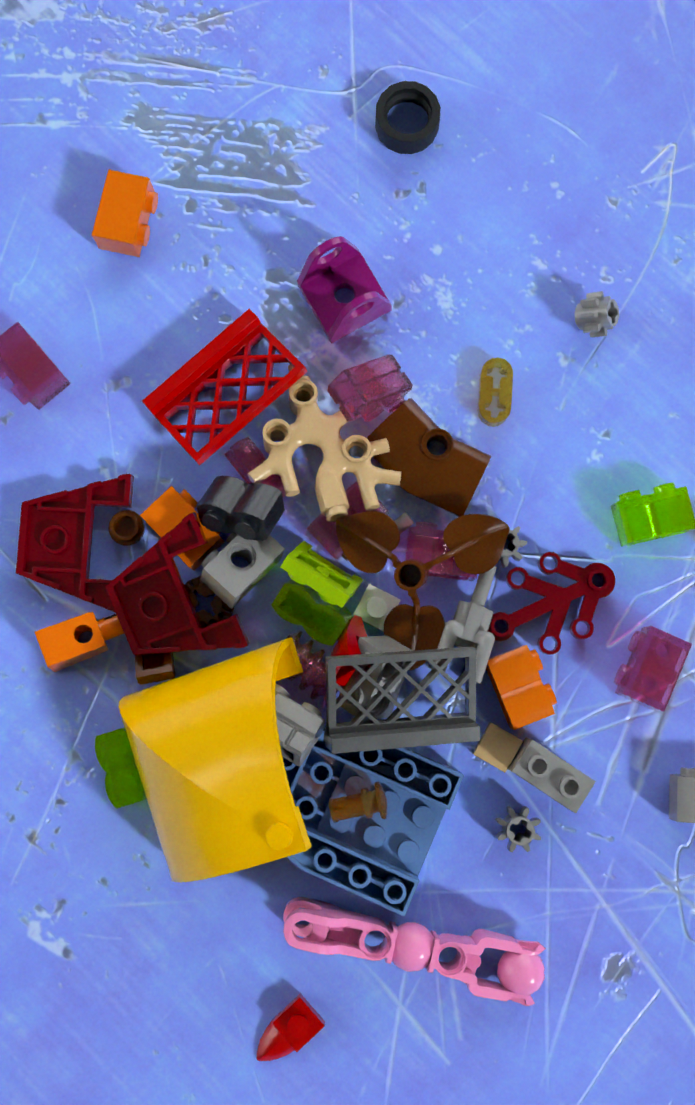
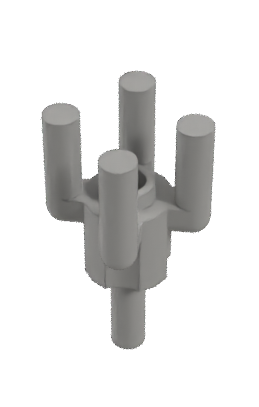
M495 566L489 571L479 574L470 603L459 601L453 620L445 622L437 648H453L454 645L457 647H474L476 649V683L479 684L482 682L495 642L494 635L488 632L494 611L484 607L497 569ZM434 659L433 661L438 664L441 659ZM431 664L428 666L430 669L434 668Z

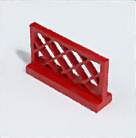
M248 309L143 399L142 402L200 466L308 371L261 324L259 318ZM263 338L269 343L268 355H251L252 347ZM267 363L265 377L248 378L250 364ZM274 363H289L293 367L284 377H272ZM233 364H243L241 378H224L225 371ZM240 386L238 401H222L223 387ZM247 386H264V394L258 400L246 401ZM206 387H216L214 401L198 402L200 392ZM220 409H237L236 419L230 424H219ZM189 410L187 425H172L168 421L178 411ZM196 410H213L211 424L195 425ZM180 433H186L185 438ZM193 433H210L209 442L197 452L192 447Z

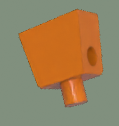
M92 611L40 629L34 633L47 667L57 672L108 651L106 640L122 635L124 631L117 614L97 621ZM83 632H92V639L89 642H79V636Z

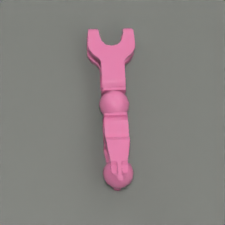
M304 897L293 898L284 909V937L287 943L296 949L324 955L342 954L372 961L385 959L386 963L391 964L393 962L398 968L407 972L420 971L426 967L428 972L433 973L434 969H436L443 976L465 983L470 992L475 996L506 1002L512 1000L525 1006L535 1004L531 994L540 989L545 979L544 964L539 954L546 948L538 941L518 940L513 936L485 929H477L473 931L471 936L449 933L438 935L436 931H429L425 926L416 922H406L396 926L395 922L390 921L389 925H387L377 917L348 911L327 902ZM301 920L310 922L308 925L297 924ZM371 931H380L384 934L383 941L377 946H369L364 942L366 935ZM447 947L457 949V954L452 961L448 963L439 961V955L443 949ZM485 948L506 951L498 962L497 976L500 983L478 978L475 975L476 969L481 965L479 955L483 953Z

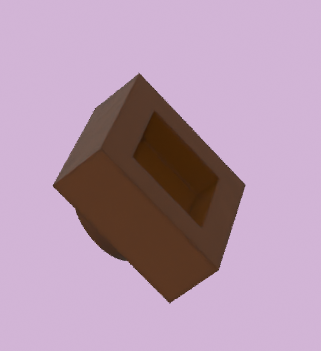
M173 652L135 655L136 679L139 685L174 679Z

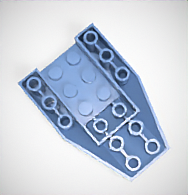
M323 731L300 767L283 757L295 806H299L312 846L307 851L288 856L287 858L300 870L405 917L420 882L418 878L419 872L446 809L450 810L464 774L406 748L332 754L324 743Z

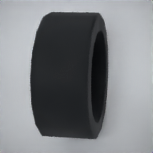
M401 81L389 86L382 92L376 104L375 129L379 140L388 149L399 154H414L426 149L433 143L439 130L441 107L437 96L427 86L416 81ZM403 102L414 103L426 111L428 122L425 128L413 134L400 133L394 130L388 123L387 116L389 110Z

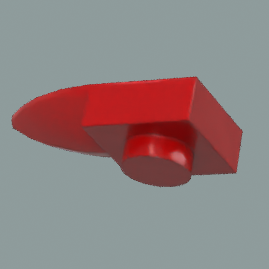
M301 993L273 1018L266 1027L258 1045L256 1057L258 1061L276 1060L290 1054L294 1050L298 1052L325 1026L323 1018Z

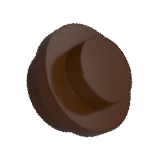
M131 510L119 511L109 522V534L116 543L123 546H131L139 542L143 537L145 524L141 516Z

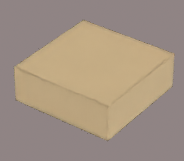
M490 722L472 754L506 773L523 741Z

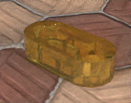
M492 358L483 365L479 377L478 417L482 423L491 427L503 424L511 411L513 369L505 359ZM493 368H499V373L505 375V377L501 378L498 388H493V377L487 376V374L492 372ZM492 396H497V407L503 409L496 418L491 417V411L485 410V408L490 406Z

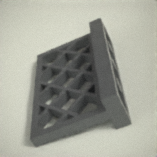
M474 647L325 657L326 727H324V743L332 754L480 741V726L476 723V649ZM465 657V671L454 681L443 669L453 658ZM434 659H441L438 664L433 661ZM426 660L434 668L418 684L406 672L416 661ZM395 662H404V664L399 667ZM380 663H390L397 671L381 687L369 675ZM368 664L364 669H362L360 666H358V665ZM352 665L360 674L344 690L336 682V666ZM441 674L452 685L436 701L425 689ZM404 676L416 688L400 704L388 692ZM367 679L379 691L363 707L351 694ZM464 683H465V691L461 688V686H462ZM336 689H337L339 692H341V694L339 695V697H338L337 699H336ZM459 691L465 697V713L450 714L443 706ZM422 693L433 703V706L423 716L414 717L407 711V708ZM386 696L397 708L387 719L377 720L370 711ZM347 699L360 710L350 722L336 723V710ZM439 710H441L444 713L441 715H436L439 712ZM403 713L407 716L404 718H399ZM366 716L370 719L368 721H362Z

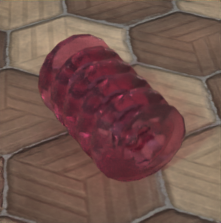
M299 630L292 635H288L285 639L292 637L303 673L288 677L287 679L292 682L301 676L299 689L303 691L313 686L310 698L315 700L322 695L325 696L321 705L324 708L326 706V664L322 662L325 650L320 649L312 654L311 649L314 641L310 639L301 645L299 642L303 632Z

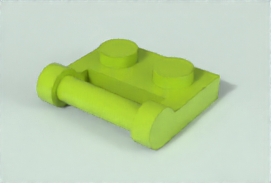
M302 541L286 556L280 568L288 572V576L296 583L308 585L317 591L320 598L325 602L343 608L356 593L364 579L356 574L353 576L349 575L314 552L312 545Z

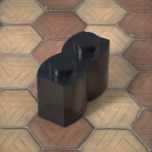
M217 476L196 505L201 525L210 531L234 532L244 539L256 541L267 540L285 511L282 491L263 483L248 484L231 476Z

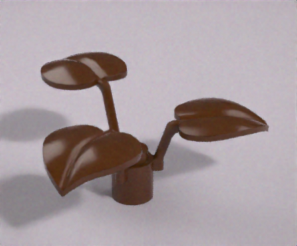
M366 511L336 519L338 542L344 555L355 568L366 573H377L385 567L387 558L392 561L393 567L396 568L394 572L395 582L401 589L408 591V595L413 601V606L401 604L393 608L384 621V635L391 637L412 651L437 649L445 627L444 617L437 607L431 605L420 607V600L416 589L426 583L428 570L454 556L455 564L461 571L474 575L483 574L498 563L510 531L508 524L493 516L485 514L460 516L451 521L443 532V540L451 550L424 564L418 559H408L401 562L392 553L399 545L400 532L397 524L390 516L378 511ZM416 661L409 670H414L427 661Z

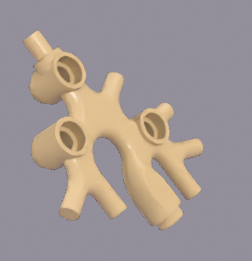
M291 365L288 366L290 372L293 369ZM303 375L289 388V406L292 413L297 416L295 422L289 425L282 419H272L264 425L263 444L269 456L262 464L247 473L252 483H260L270 475L276 474L281 477L287 497L299 494L300 490L292 465V456L298 447L305 444H313L323 452V461L316 474L315 492L321 514L326 516L327 521H336L337 518L348 515L347 509L350 506L342 482V475L347 472L353 473L357 478L365 510L373 511L378 509L380 505L375 492V485L382 483L400 486L402 471L378 468L371 463L373 456L390 452L387 438L369 442L362 435H352L343 440L340 436V430L347 422L356 417L355 410L348 404L333 415L323 413L317 404L318 390L316 385L310 380L309 376Z

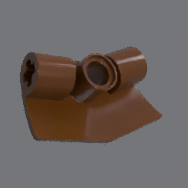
M410 398L400 405L367 437L369 442L384 438L388 440L390 452L375 455L373 458L383 469L402 471L400 487L407 493L458 517L463 516L490 461L491 455L452 438L450 433L440 429L421 407ZM434 440L440 441L445 446L446 451L441 455H433L428 451L427 444Z

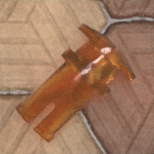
M379 781L375 782V790L368 791V788H363L361 793L329 799L330 814L334 823L339 820L366 815L367 819L373 818V814L380 812L382 819L387 818V798Z

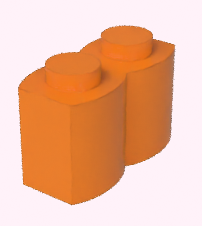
M527 645L519 646L489 658L486 666L487 674L496 692L506 721L512 730L555 714L552 705L557 704L550 684L544 685L538 671L543 670V665L535 649L530 651Z

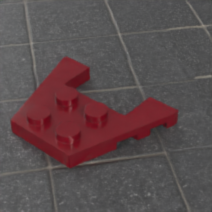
M123 474L111 480L97 481L87 484V486L71 491L64 490L22 502L16 574L115 612L105 588L112 580L89 579L95 506L132 508L134 476L132 474Z
M196 512L184 517L177 526L160 538L153 547L137 558L105 586L133 655L188 650L244 648L250 644L238 614L206 627L201 626L175 564V556L208 543Z

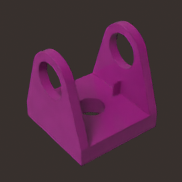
M339 236L329 239L310 253L299 275L297 284L331 344L392 311L391 303L359 249L346 238ZM335 248V249H334L331 253H329L328 255H326V256H324V257H321V256H322L324 253H326L327 251H329V250ZM348 288L355 296L349 303H340L335 299V293L339 289Z

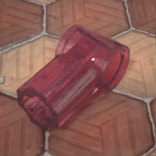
M249 437L236 442L224 454L238 474L248 484L252 482L247 473L266 460L263 453ZM272 474L260 482L282 491L283 497L286 495L279 475Z

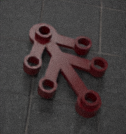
M554 552L543 554L538 560V568L542 573L547 575L557 573L577 581L566 588L529 576L527 571L521 567L511 569L506 575V583L511 589H524L545 598L509 615L504 612L494 613L488 632L494 635L495 641L507 640L513 635L515 627L552 610L545 632L539 637L537 646L543 654H555L561 648L559 635L572 600L584 595L578 618L574 619L570 624V633L576 639L590 637L594 631L591 621L598 600L608 596L615 587V575L607 565L592 563L582 568L562 561ZM545 557L554 559L556 565L553 570L545 568L543 564ZM519 572L522 574L523 583L521 585H515L511 581L512 573ZM594 574H599L603 577L604 582L601 587H596L592 583ZM497 620L506 622L507 630L504 633H498L495 630L494 624ZM580 621L584 622L588 628L584 635H580L576 631V624ZM546 637H551L555 641V647L551 651L546 650L543 646V641Z

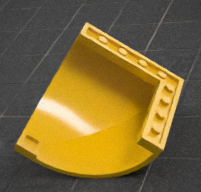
M292 637L131 693L119 701L120 714L173 882L198 881L237 872L295 855L312 847L299 806H295L280 747L276 718V681L303 673Z

